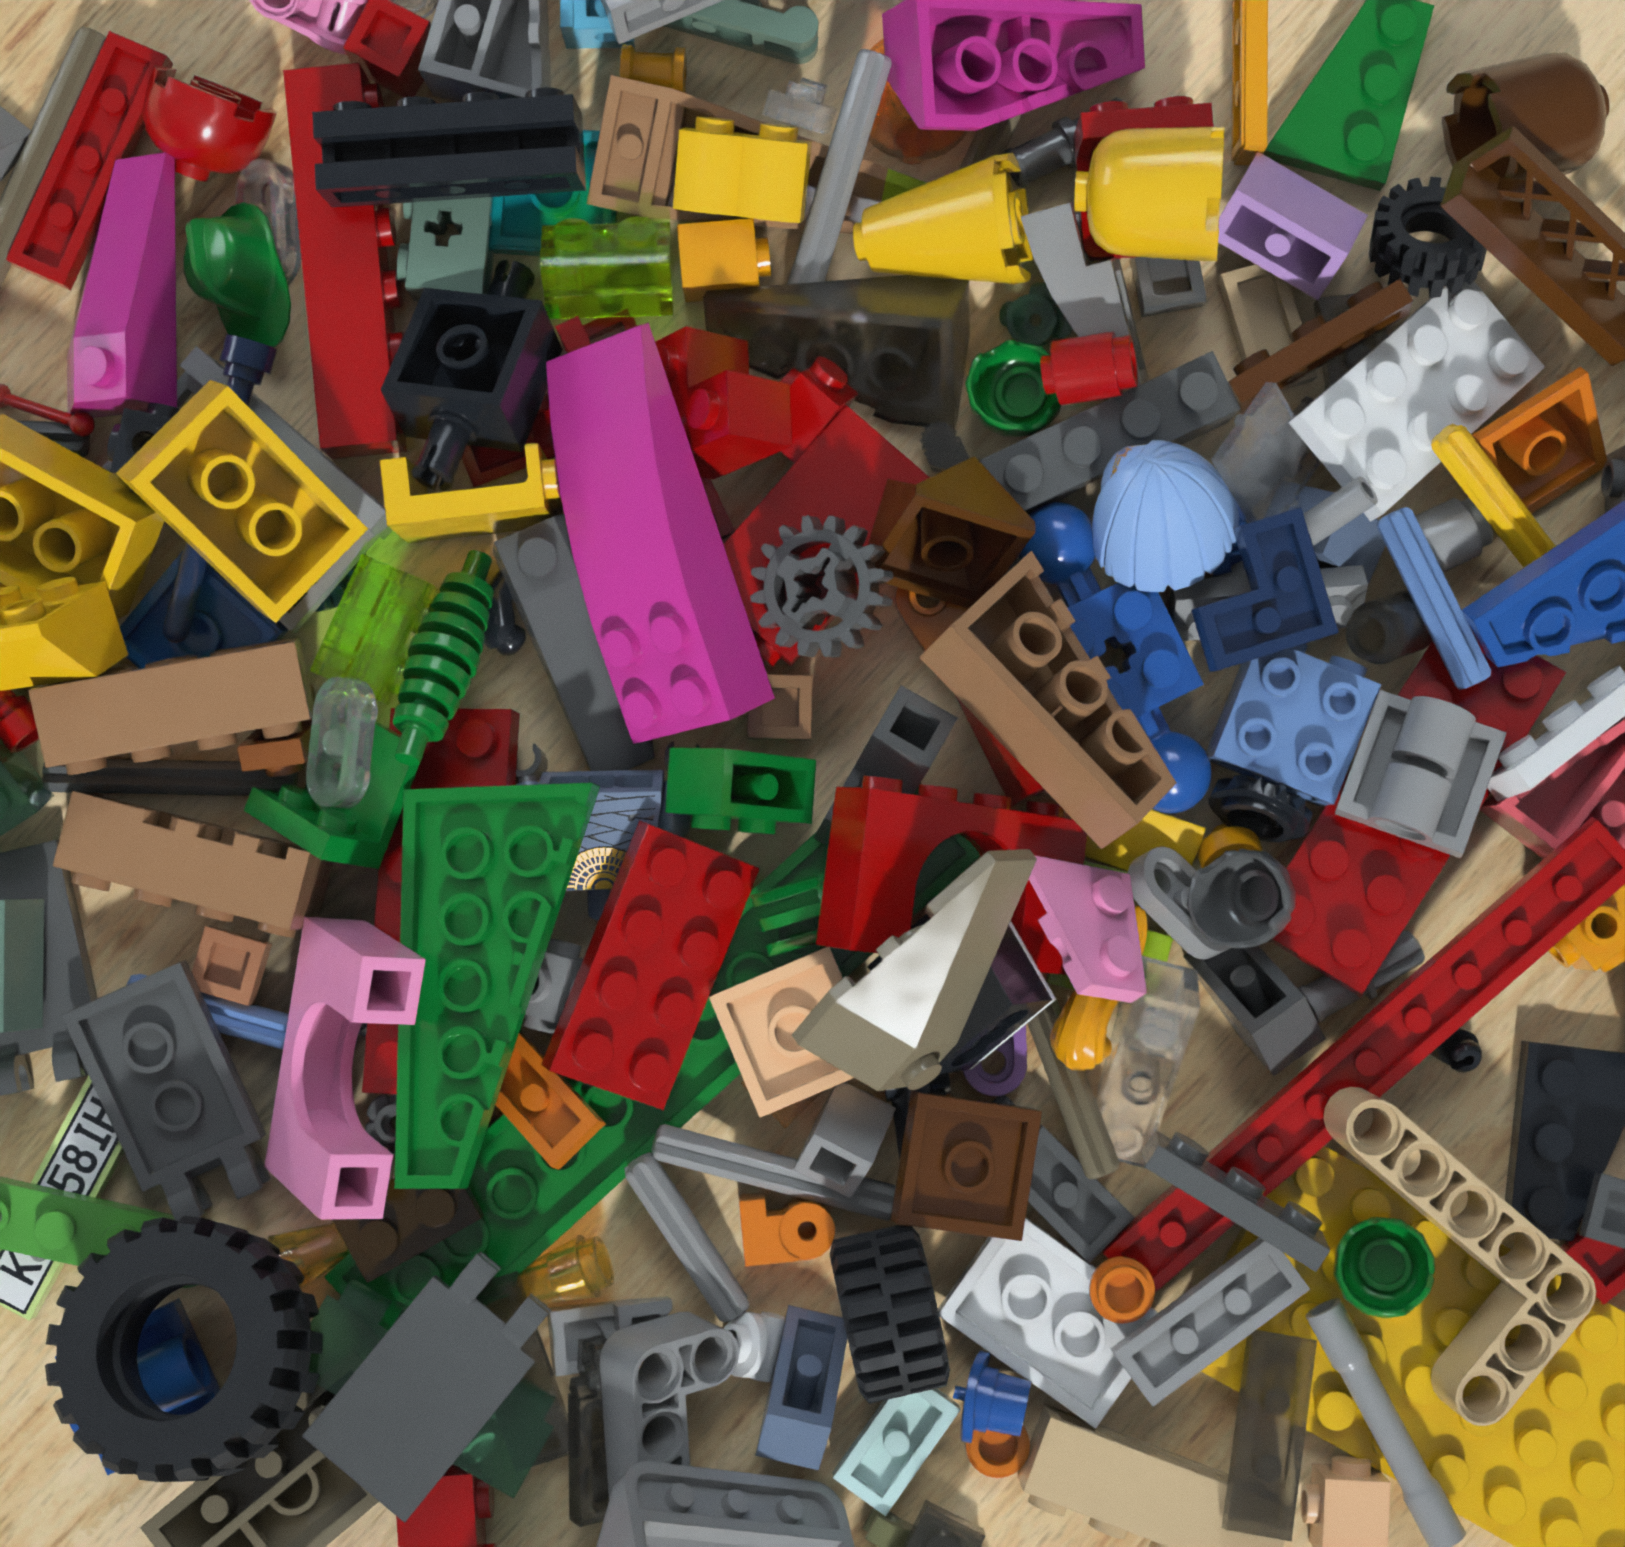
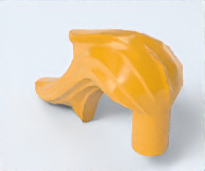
M1137 905L1135 906L1141 955H1143L1147 938V918L1145 911ZM1074 990L1060 1012L1050 1034L1052 1050L1066 1067L1071 1070H1090L1110 1056L1112 1044L1106 1036L1107 1026L1113 1010L1119 1001L1079 995Z

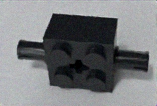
M502 260L498 263L487 294L424 287L381 387V392L405 437L426 439L419 459L413 466L412 475L419 483L430 489H436L440 476L442 477L439 484L441 491H446L452 487L455 473L466 446L471 445L517 452L523 451L548 388L546 362L559 357L563 350L543 302L526 299L535 283V275L530 268L518 261L513 260L508 276L506 275L510 266L508 260Z

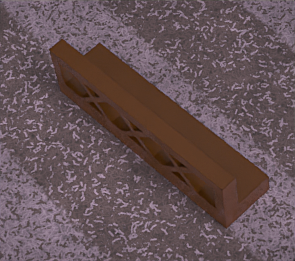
M1511 126L1453 164L1441 207L1611 366L1624 361L1625 295L1617 289L1618 281H1625V233L1514 126ZM1509 153L1527 171L1526 180L1501 178L1489 165ZM1533 200L1560 202L1570 212V220L1542 218L1533 209ZM1576 240L1603 243L1613 253L1612 262L1586 259L1575 249Z

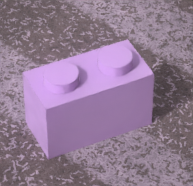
M1257 152L1219 217L1218 243L1319 300L1348 256L1368 215L1262 153Z

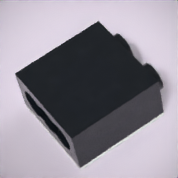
M927 913L914 925H911V929L924 925L930 919ZM1011 921L958 1043L940 1062L942 1070L939 1074L972 1070L1056 1000ZM880 955L867 966L870 971L882 961Z

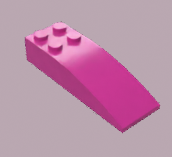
M649 323L636 326L547 361L551 432L560 496L573 559L589 618L632 743L636 744L728 721L775 699Z

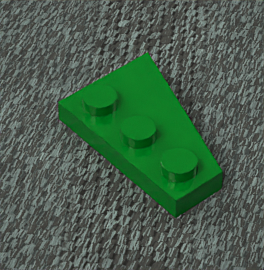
M1366 0L1268 144L1263 155L1277 163L1380 191L1387 181L1435 5L1417 0Z

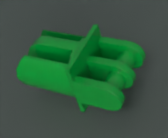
M825 873L750 895L754 907L774 901L787 900L795 895L815 889L819 897V902L759 919L758 923L761 932L820 916ZM818 929L797 933L785 939L766 944L768 957L816 944Z

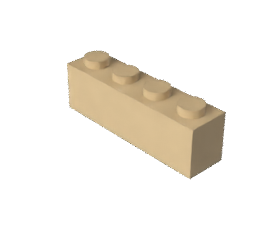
M1044 1404L1032 1435L1029 1456L1018 1473L1022 1490L1030 1494L1028 1502L1035 1507L1058 1516H1064L1066 1509L1073 1510L1090 1517L1088 1524L1106 1535L1125 1539L1127 1532L1151 1540L1149 1547H1283L1296 1512L1294 1507L1281 1493L1102 1425H1098L1095 1429L1080 1417Z

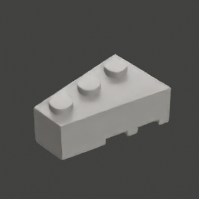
M439 0L418 68L432 95L461 102L463 95L472 92H489L498 95L500 99L525 97V93L531 89L551 88L548 1Z

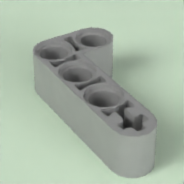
M678 1312L624 1327L614 1332L606 1340L600 1355V1376L609 1499L616 1481L637 1462L651 1461L690 1466L686 1395L717 1386L726 1381L734 1372L739 1359V1346L737 1339L731 1332L691 1312Z

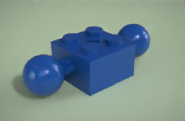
M1053 502L1037 507L1028 514L1035 521L1036 532L1018 555V558L1021 561L1032 551L1044 570L1039 575L1041 581L1056 584L1068 610L1075 619V622L1070 627L1090 659L1096 656L1099 658L1106 652L1105 643H1110L1114 649L1121 648L1125 653L1126 659L1122 662L1123 673L1119 674L1115 666L1105 668L1111 677L1107 680L1108 688L1122 710L1131 709L1176 781V784L1152 810L1166 814L1184 812L1199 803L1206 794L1211 782V764L1206 751L1196 740L1182 733L1171 732L1159 707L1201 687L1204 683L1159 592L1139 591L1136 589L1135 584L1128 588L1120 583H1116L1101 591L1090 568L1095 559L1091 519L1082 510L1067 503Z

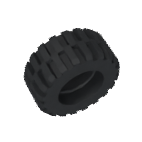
M182 1216L179 1221L161 1217L144 1221L141 1227L142 1232L140 1233L124 1229L107 1239V1247L110 1250L108 1255L91 1252L77 1267L78 1272L84 1276L78 1287L65 1285L56 1302L58 1306L65 1308V1312L60 1325L49 1324L46 1345L57 1346L56 1362L46 1364L45 1371L47 1386L60 1387L63 1398L55 1401L53 1407L61 1424L78 1425L79 1429L74 1433L73 1441L86 1454H102V1466L118 1474H136L139 1480L154 1482L205 1481L213 1476H229L246 1469L247 1460L250 1458L266 1457L279 1446L276 1434L281 1429H294L305 1413L296 1404L302 1392L314 1393L319 1373L309 1371L311 1354L323 1353V1333L311 1331L310 1318L320 1314L313 1294L302 1292L299 1285L302 1284L305 1277L295 1263L282 1259L279 1256L280 1249L265 1238L248 1233V1230L202 1217ZM203 1285L220 1294L233 1316L237 1335L234 1364L225 1384L209 1403L194 1413L171 1414L161 1410L152 1401L141 1382L137 1364L139 1339L148 1317L164 1298L181 1287Z

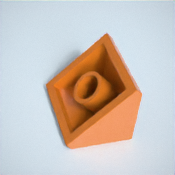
M1582 367L1572 371L1472 434L1473 438L1531 514L1602 470L1607 461L1589 373Z

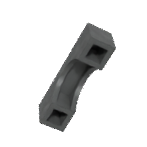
M1211 351L1124 392L1123 396L1113 397L981 459L980 462L1029 514L1041 505L1060 502L1080 488L1103 477L1108 462L1122 448L1148 444L1152 440H1165L1182 445L1227 424L1241 408L1214 352Z

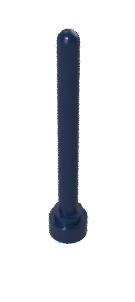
M226 335L220 356V361L226 363L223 375L229 377L227 386L249 407L254 385L261 386L264 374L271 375L277 349L246 338ZM186 541L163 625V635L172 643H180L188 637L208 563Z

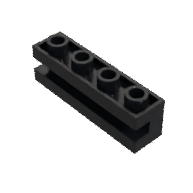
M535 88L528 90L525 93V97L500 99L494 93L472 92L463 95L461 102L436 103L431 98L413 96L399 99L396 102L397 106L372 108L370 104L365 102L343 101L334 104L332 111L312 112L313 138L322 147V163L315 164L316 191L332 208L586 191L583 116L573 94L564 95V92L557 88Z

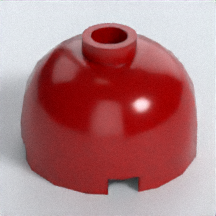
M155 65L145 93L143 107L145 128L154 145L175 158V172L192 179L208 182L210 172L233 174L248 168L261 155L269 139L277 115L276 110L273 108L260 109L262 102L194 75L190 84L174 78L177 69Z

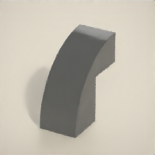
M901 685L843 787L862 788L863 776H876L902 780L901 793L913 795L958 718ZM834 802L813 837L826 846H829Z

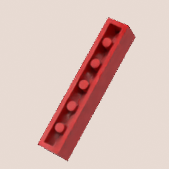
M359 62L283 70L320 449L331 459L407 452L406 437L381 392V387L404 336V332L395 333L393 309L402 308L403 306L401 281H398L397 269L389 270L387 247L396 246L397 242L391 207L383 208V204L332 208L316 191L315 164L322 163V147L313 138L312 112L332 111L334 104L343 101L365 102L370 104L372 108L384 107L381 89L378 83H370Z

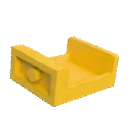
M538 443L525 444L528 478L524 483L428 494L427 487L413 477L412 469L414 465L407 457L380 460L387 526L408 544L523 530L557 516L556 509L563 508L556 460L547 459Z

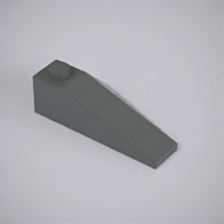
M561 514L494 541V558L505 578L516 607L590 771L630 770L654 759L653 739L636 744L632 743L589 618L573 559L565 515Z

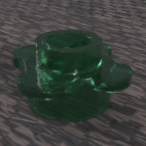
M1045 282L1034 283L1030 287L1029 294L1020 296L1014 302H1006L1000 309L999 319L1001 324L1007 327L1010 335L1017 342L1020 341L1043 348L1055 338H1067L1072 332V327L1052 298ZM1034 314L1041 316V323L1038 326H1034L1031 323V317Z

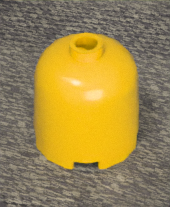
M1225 127L1136 128L1114 131L1104 137L1093 151L1089 172L1077 171L1075 179L1074 209L1076 212H1087L1089 232L1096 244L1108 253L1121 256L1217 261Z

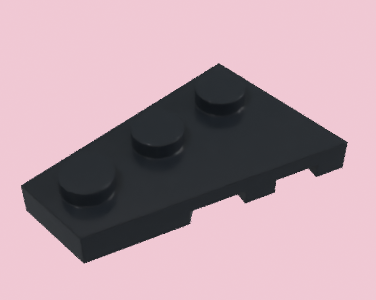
M1521 1041L1505 1201L1549 1239L1573 1241L1584 1217L1594 1174L1604 1173L1625 1127V1053Z

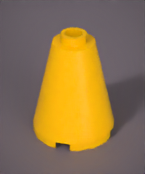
M1014 153L996 154L865 208L862 214V222L854 223L853 242L858 260L868 261L871 270L876 273L1006 284L1029 281L1031 273L1022 268L1020 262L1032 261L1033 255L1020 216L1030 213L1025 188L1017 190L1012 188L1009 173L1021 171Z

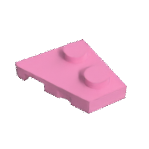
M1035 856L1037 861L1028 881L1031 882L1047 912L1038 921L1049 942L1059 951L1063 961L1062 966L1077 994L1129 1003L1147 994L1130 874Z

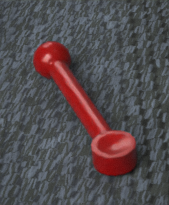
M0 384V409L9 406L69 426L72 433L79 437H85L93 433L95 421L90 414L77 412L73 415L13 395L8 386Z

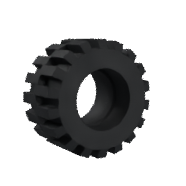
M895 1225L833 1239L830 1260L858 1388L862 1396L871 1404L947 1386L950 1374L949 1360L931 1277L919 1233L913 1226Z

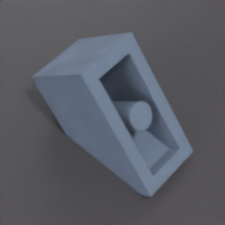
M788 1305L755 1456L819 1470L832 1428L847 1344V1334L843 1317Z

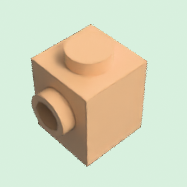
M1352 1455L1332 1456L1331 1464L1312 1463L1311 1483H1303L1300 1508L1303 1523H1309V1542L1313 1547H1388L1391 1482L1379 1470L1371 1467V1460L1355 1458Z

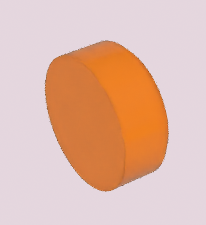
M1024 1424L1020 1437L986 1430V1433L974 1430L972 1443L964 1442L967 1456L973 1467L983 1475L992 1478L1008 1477L1019 1471L1025 1464L1030 1452V1440Z

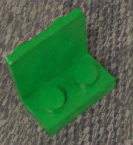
M338 704L332 715L305 788L282 784L280 792L252 787L244 811L320 860L379 869L403 808L404 789L411 788L419 765H404L394 758L401 738L400 734L350 706Z

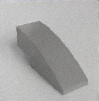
M1074 202L1020 216L1039 271L1052 298L1078 337L1114 331L1116 337L1131 335L1137 359L1138 386L1147 382L1149 378L1120 259L1112 258L1094 263V260H1090L1088 255L1084 253L1081 239L1080 212L1075 211Z

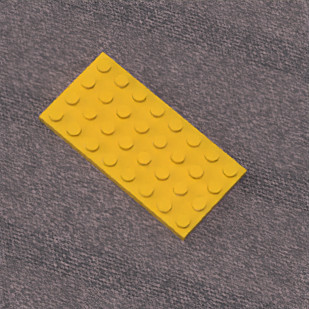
M1326 1146L1322 1147L1266 1196L1283 1208L1288 1201H1292L1314 1214L1322 1222L1319 1230L1323 1232L1330 1252L1317 1272L1284 1253L1310 1290L1201 1372L1355 1458L1371 1460V1467L1397 1480L1340 1373L1332 1367L1305 1317L1311 1309L1331 1299L1340 1298L1368 1350V1358L1430 1474L1440 1483L1456 1514L1515 1547H1625V1312L1609 1303L1603 1305L1595 1297V1303L1590 1312L1509 1412L1497 1423L1488 1426L1474 1425L1463 1419L1438 1398L1433 1391L1431 1374L1437 1359L1501 1281L1377 1175ZM1371 1217L1396 1218L1403 1220L1424 1235L1435 1259L1434 1283L1428 1296L1407 1315L1385 1319L1363 1314L1344 1299L1333 1276L1335 1249L1343 1235L1355 1224ZM1242 1227L1222 1265L1259 1237ZM1500 1244L1499 1257L1506 1255L1511 1249ZM1556 1275L1549 1282L1546 1292L1547 1297L1558 1290L1561 1284V1277L1559 1275ZM1520 1325L1515 1326L1508 1332L1505 1338V1347L1512 1345L1517 1340L1520 1334ZM1480 1376L1474 1377L1467 1382L1463 1389V1398L1470 1396L1479 1385Z

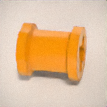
M622 45L620 77L668 87L686 93V47H676L673 53L635 52L633 45Z

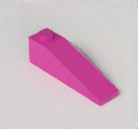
M904 0L882 13L884 53L891 58L892 62L887 81L918 129L977 131L1145 68L1142 4L1064 0Z
M166 152L115 160L67 354V408L70 414L86 412L93 418L123 415L124 408L147 412L149 402L177 408L175 158Z

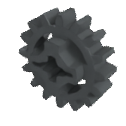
M810 515L802 516V532H799L795 527L782 525L779 527V533L783 544L778 547L764 543L760 548L764 555L770 559L767 568H752L751 575L764 581V590L750 595L751 602L766 604L769 610L761 617L758 623L763 628L773 629L780 627L781 629L777 634L775 643L781 647H792L798 642V655L815 657L820 647L824 657H840L842 650L841 641L849 648H862L865 645L860 630L867 628L879 631L883 626L880 620L873 614L876 606L886 607L892 605L893 599L879 593V584L893 579V572L876 569L875 562L883 556L885 550L882 546L875 544L863 547L862 545L866 540L868 531L863 527L853 525L845 532V519L829 515L823 526L817 517ZM831 543L829 548L822 547L816 557L804 558L801 555L803 551L812 546ZM856 572L858 573L859 578V592L857 591L855 579ZM819 576H824L822 584L828 589L825 598H819L821 590L815 585ZM785 586H786V593H787V599H788L787 601H786V596H785ZM830 615L838 616L843 620L838 625L826 630H812L814 625H821L825 618Z

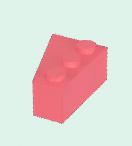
M1625 716L1531 790L1498 802L1492 796L1484 802L1480 811L1542 859L1547 857L1591 817L1597 819L1625 849Z

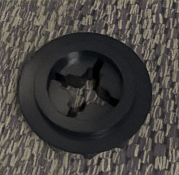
M1235 775L1233 779H1218L1208 800L1211 810L1226 826H1239L1250 829L1259 837L1260 841L1284 842L1305 836L1309 830L1313 815L1305 806V800L1300 795L1288 793L1283 784L1273 785L1267 783L1263 777L1259 780H1251L1244 775Z

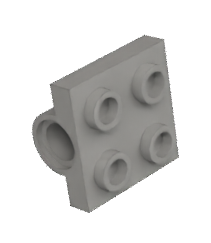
M1380 690L1335 814L1461 858L1507 732L1475 722V716L1469 711L1444 700L1426 696H1415L1412 700Z

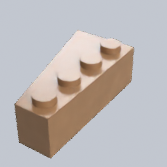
M1030 551L961 615L920 656V659L1085 833L1103 849L1137 825L1176 784V781L1131 709L1122 710L1108 688L1107 680L1111 678L1098 656L1090 659L1070 627L1075 622V619L1062 598L1054 602L1039 578V575L1044 570L1033 552Z
M300 637L222 649L211 652L209 657L197 658V655L167 658L145 664V668L133 670L132 666L128 667V665L112 667L97 677L38 685L28 690L45 768L65 765L67 775L87 773L106 768L105 757L131 752L133 763L165 758L173 755L171 745L195 740L197 741L199 751L222 748L238 743L236 733L262 728L263 738L265 739L287 736L303 731L301 721L311 719L315 713Z
M72 791L53 862V867L72 871L70 883L79 886L109 891L111 882L135 888L132 898L171 907L173 899L197 905L195 910L197 915L226 922H233L236 915L258 921V930L295 938L297 929L303 928L304 917L319 918L333 865L332 861L320 860L296 844L77 791Z

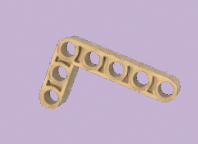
M1348 1087L1341 1089L1330 1097L1324 1111L1326 1130L1332 1138L1501 1281L1437 1359L1431 1374V1384L1435 1394L1463 1419L1478 1426H1488L1497 1423L1509 1412L1590 1312L1596 1297L1594 1280L1581 1265L1398 1108L1362 1088ZM1371 1108L1373 1120L1370 1128L1364 1134L1355 1137L1353 1126L1356 1117L1363 1110ZM1419 1150L1421 1158L1418 1168L1411 1175L1403 1177L1402 1166L1404 1160L1410 1153ZM1467 1191L1468 1200L1466 1207L1459 1215L1451 1217V1204L1460 1193ZM1514 1233L1515 1240L1512 1249L1506 1255L1499 1257V1246L1502 1240L1507 1235ZM1561 1274V1284L1558 1290L1547 1297L1546 1292L1549 1282L1556 1275ZM1520 1325V1334L1517 1340L1512 1345L1505 1347V1338L1508 1332L1515 1326ZM1480 1376L1479 1385L1470 1396L1463 1398V1389L1467 1382L1474 1377Z

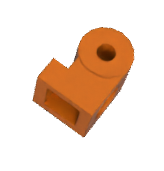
M764 1192L738 1195L745 1267L811 1260L822 1256L831 1247L835 1237V1225L830 1211L824 1204L798 1197L789 1201L783 1208L766 1209Z

